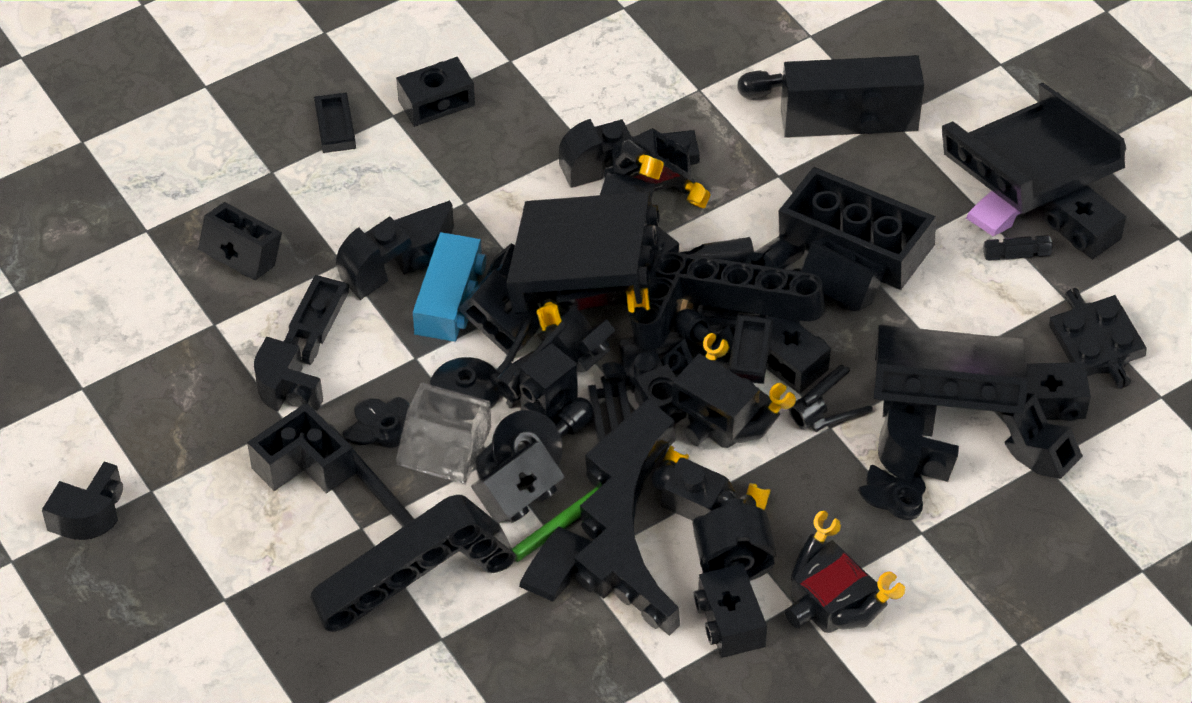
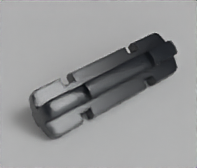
M1049 235L1035 236V240H1032L1031 236L1005 238L1003 242H999V239L986 240L983 245L984 257L988 261L1000 260V256H1004V259L1033 257L1034 253H1036L1037 257L1049 256L1052 254L1053 249L1052 240Z

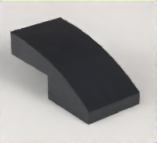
M558 526L532 560L520 581L519 587L553 602L570 584L572 571L576 568L574 557L592 541Z

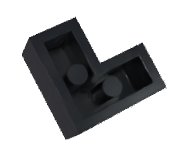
M307 403L247 442L251 468L273 491L304 471L327 494L356 474L353 447Z

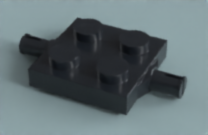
M1073 288V292L1071 289L1068 290L1064 296L1072 309L1050 317L1049 326L1070 362H1085L1087 376L1096 373H1110L1117 388L1121 389L1123 385L1127 387L1131 383V378H1129L1123 367L1130 361L1145 357L1147 347L1116 295L1093 303H1085L1077 288Z

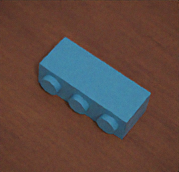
M440 232L413 310L414 335L456 342L460 328H466L468 319L457 309L477 287V276L484 274L487 255L482 254L481 239Z

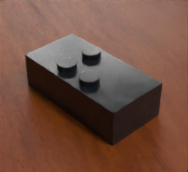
M919 55L784 62L780 109L785 138L918 131L924 92V80Z
M816 167L811 169L778 210L779 235L786 234L785 241L798 247L805 243V250L809 251L812 242L826 236L887 266L881 282L899 290H902L935 246L936 216Z

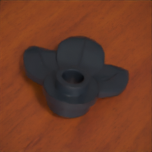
M401 397L393 398L387 404L375 398L361 400L354 408L358 421L342 432L346 440L357 445H367L377 441L386 448L397 447L403 444L408 437L409 425L407 418L411 413L410 405Z
M873 464L870 465L866 478L867 485L861 486L858 489L861 497L868 504L876 508L889 510L897 518L913 520L919 517L923 510L922 496L926 490L925 482L921 475L914 473L910 483L885 472Z

